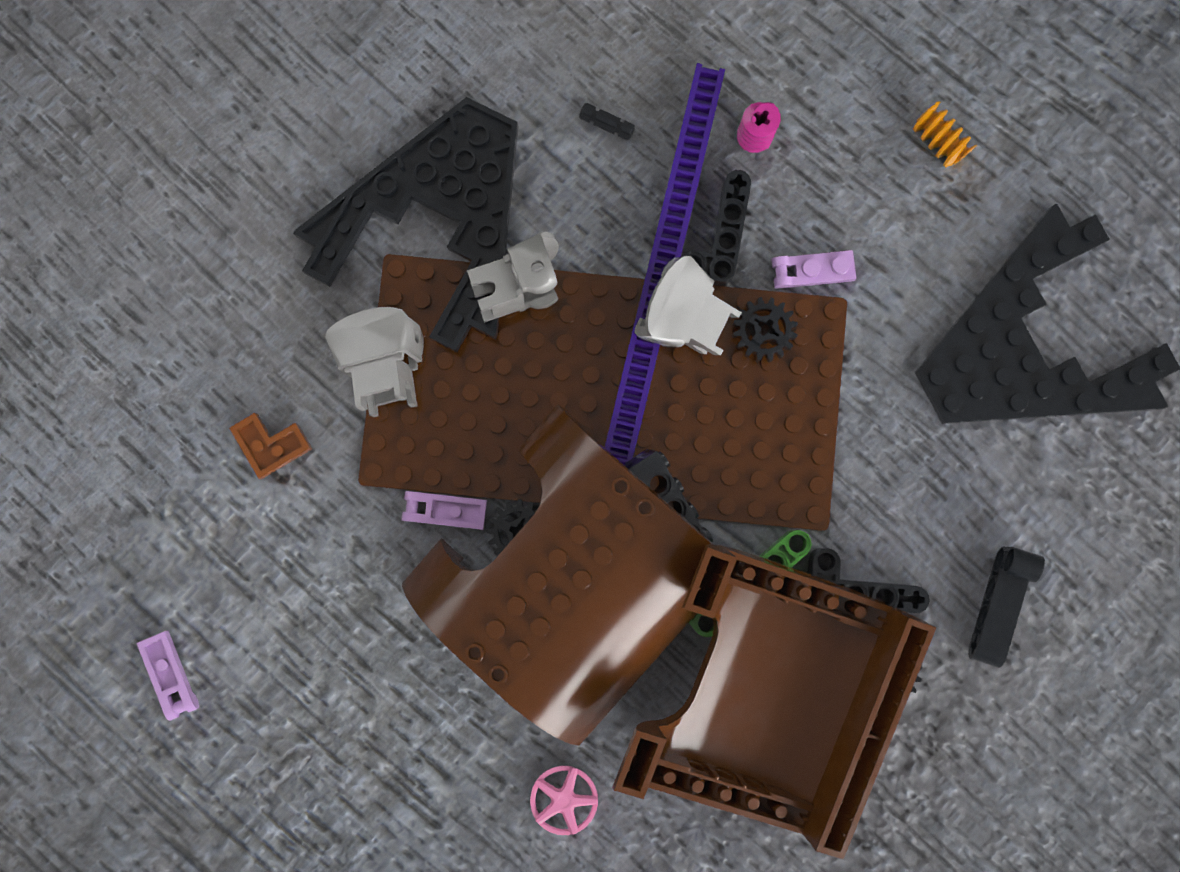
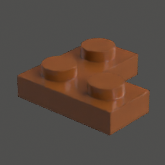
M253 413L229 428L258 479L265 478L312 450L310 443L297 423L290 425L271 437L259 415Z

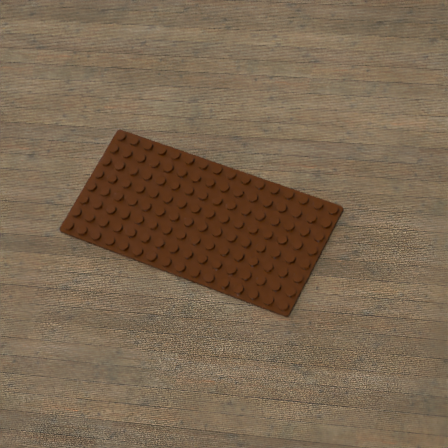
M387 254L383 259L378 307L402 309L408 317L420 326L424 339L423 362L418 363V370L412 371L417 400L416 407H410L406 399L378 406L379 416L377 417L370 416L369 411L366 410L359 483L363 486L514 501L521 499L524 502L541 503L543 491L540 478L522 456L519 448L558 404L605 448L645 279L554 270L557 279V286L554 287L558 297L557 302L548 308L535 309L530 307L522 312L517 311L499 317L496 340L471 327L456 353L431 340L429 336L471 262ZM713 285L714 291L712 295L738 311L742 309L747 312L746 303L750 301L756 306V301L759 297H762L764 304H767L771 297L774 298V305L777 307L784 302L785 307L783 311L785 313L793 311V315L789 318L790 322L798 323L795 328L791 329V332L798 334L795 340H788L793 347L790 350L782 348L784 356L779 359L773 354V361L769 363L765 356H762L759 362H755V354L753 353L746 358L744 355L747 349L745 347L737 349L736 347L741 341L740 338H732V334L739 330V328L732 326L734 320H741V318H731L730 316L716 343V346L723 350L721 356L713 355L709 352L707 354H700L685 344L682 347L660 345L633 458L646 449L662 452L669 462L670 466L667 469L671 476L676 477L684 488L682 494L685 500L696 508L699 514L697 519L825 531L829 528L847 301L839 297ZM760 311L754 313V315L766 316L771 312ZM779 319V320H778L779 330L784 333L783 324H782L781 320ZM765 324L761 327V335L765 336V334L769 333L768 329L770 327ZM745 326L747 338L751 341V331ZM767 343L761 344L759 348L770 349L776 346ZM405 353L404 360L402 361L409 364L408 355ZM657 476L653 477L650 482V488L653 491L659 485ZM672 501L668 504L674 508Z

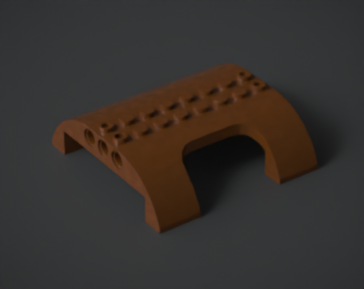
M558 404L519 448L522 456L539 476L543 491L541 504L531 519L492 563L478 570L462 566L460 562L464 558L443 539H440L403 581L402 588L412 608L433 634L501 698L550 735L566 743L579 746L697 614L684 609L682 606L705 546L713 543L580 426L581 424Z
M708 544L705 546L682 606L686 610L713 618L714 622L712 639L695 683L685 704L675 714L664 719L644 721L635 727L612 788L614 791L644 799L647 789L651 788L803 834L815 851L844 859L936 627L889 604L834 582L744 551Z

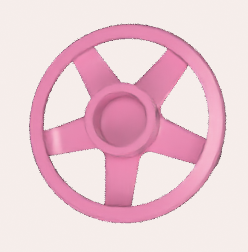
M557 766L545 771L536 780L531 791L530 806L536 822L545 830L557 835H574L587 827L594 818L598 806V794L593 781L586 773L572 766ZM568 771L563 786L560 788H556L544 780L552 773ZM577 774L588 783L592 795L575 794L574 786ZM538 788L551 798V803L540 813H538L536 807ZM592 805L588 817L577 826L574 808ZM561 813L568 829L555 828L545 821L555 814Z

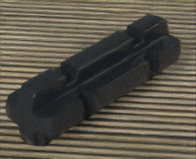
M589 103L583 105L579 114L581 120L588 123L593 121L594 126L612 134H615V132L619 133L618 137L625 140L631 138L635 129L634 124L626 120L623 123L621 118L602 109L597 111L596 107Z

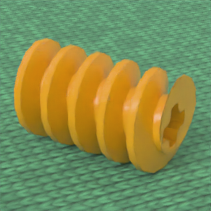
M938 101L916 120L917 122L913 130L915 133L924 130L920 137L922 141L932 138L928 148L932 150L939 147L935 156L937 159L947 156L943 163V166L946 168L958 163L977 145L968 148L967 144L971 137L959 138L963 131L962 127L954 130L951 129L956 120L952 118L944 121L948 110L945 109L937 112L936 109L941 103Z

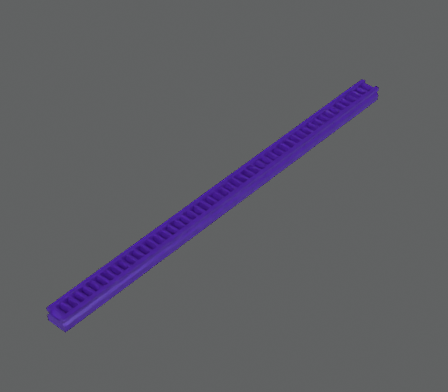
M697 63L605 444V449L622 464H625L634 456L660 344L638 338L634 332L640 318H646L648 304L655 287L662 277L661 274L664 267L672 259L681 257L725 69L720 68L719 71L702 67L700 63Z

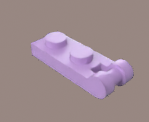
M853 250L790 257L779 256L771 259L772 268L776 271V278H774V288L776 289L856 280ZM794 267L795 276H788L787 268Z
M405 491L404 500H407L406 512H402L401 521L484 530L488 500ZM419 502H426L425 514L417 513Z
M164 631L136 643L166 719L171 721L178 718L180 713L184 711L192 712L198 709V699L192 692L169 631ZM178 691L181 700L175 702L171 694Z

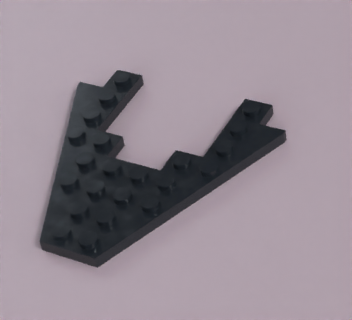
M468 97L463 99L295 229L293 234L297 238L315 247L302 272L330 287L372 213L374 212L399 224L412 200L459 223L447 248L449 251L471 262L467 270L502 259L506 255L518 122ZM467 270L429 336L431 340L456 353L471 327L495 340L498 336L499 318L484 323L477 301L492 294L475 298Z
M1058 204L1050 207L915 371L942 424L1151 411L1169 407L1156 384L1157 381L1180 370V366L1167 343L1089 382L1076 357L1070 358L1049 369L1021 319L1047 305L1033 280L1034 278L1110 240L1096 214L1070 227Z

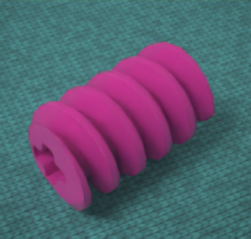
M757 102L745 109L737 130L738 144L744 150L750 153H758L769 148L781 121L779 109L774 103Z

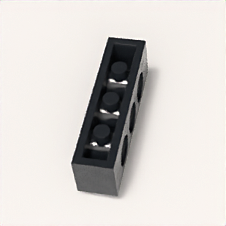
M646 449L624 464L649 487L651 479L657 476L659 485L654 492L667 503L672 501L673 509L707 539L713 542L709 531L705 527H701L696 519L699 517L696 508L685 500L682 494L684 492L682 484L676 477H672L667 469L670 465L662 452Z

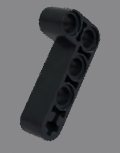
M742 170L731 171L723 184L711 252L690 250L683 255L691 256L705 273L714 280L713 285L715 286L728 285L736 272L751 189L750 176ZM733 183H739L740 190L736 198H732L734 192ZM734 210L739 218L737 220H729L725 217L724 211ZM729 238L732 240L734 247L730 249L723 248L719 244V239ZM724 266L728 270V276L724 278L718 277L714 273V267Z
M1003 546L998 550L968 651L970 659L998 668L1003 666L1009 652L1028 583L1037 582L1044 570L1045 559L1043 556L1016 547Z
M818 548L809 556L808 574L847 588L855 586L858 592L875 599L877 592L884 588L888 592L886 604L907 613H921L929 605L930 599L927 591L919 586L840 579V557L832 549ZM823 553L829 555L831 559V564L826 570H822L818 566V558ZM899 595L917 596V602L900 601Z

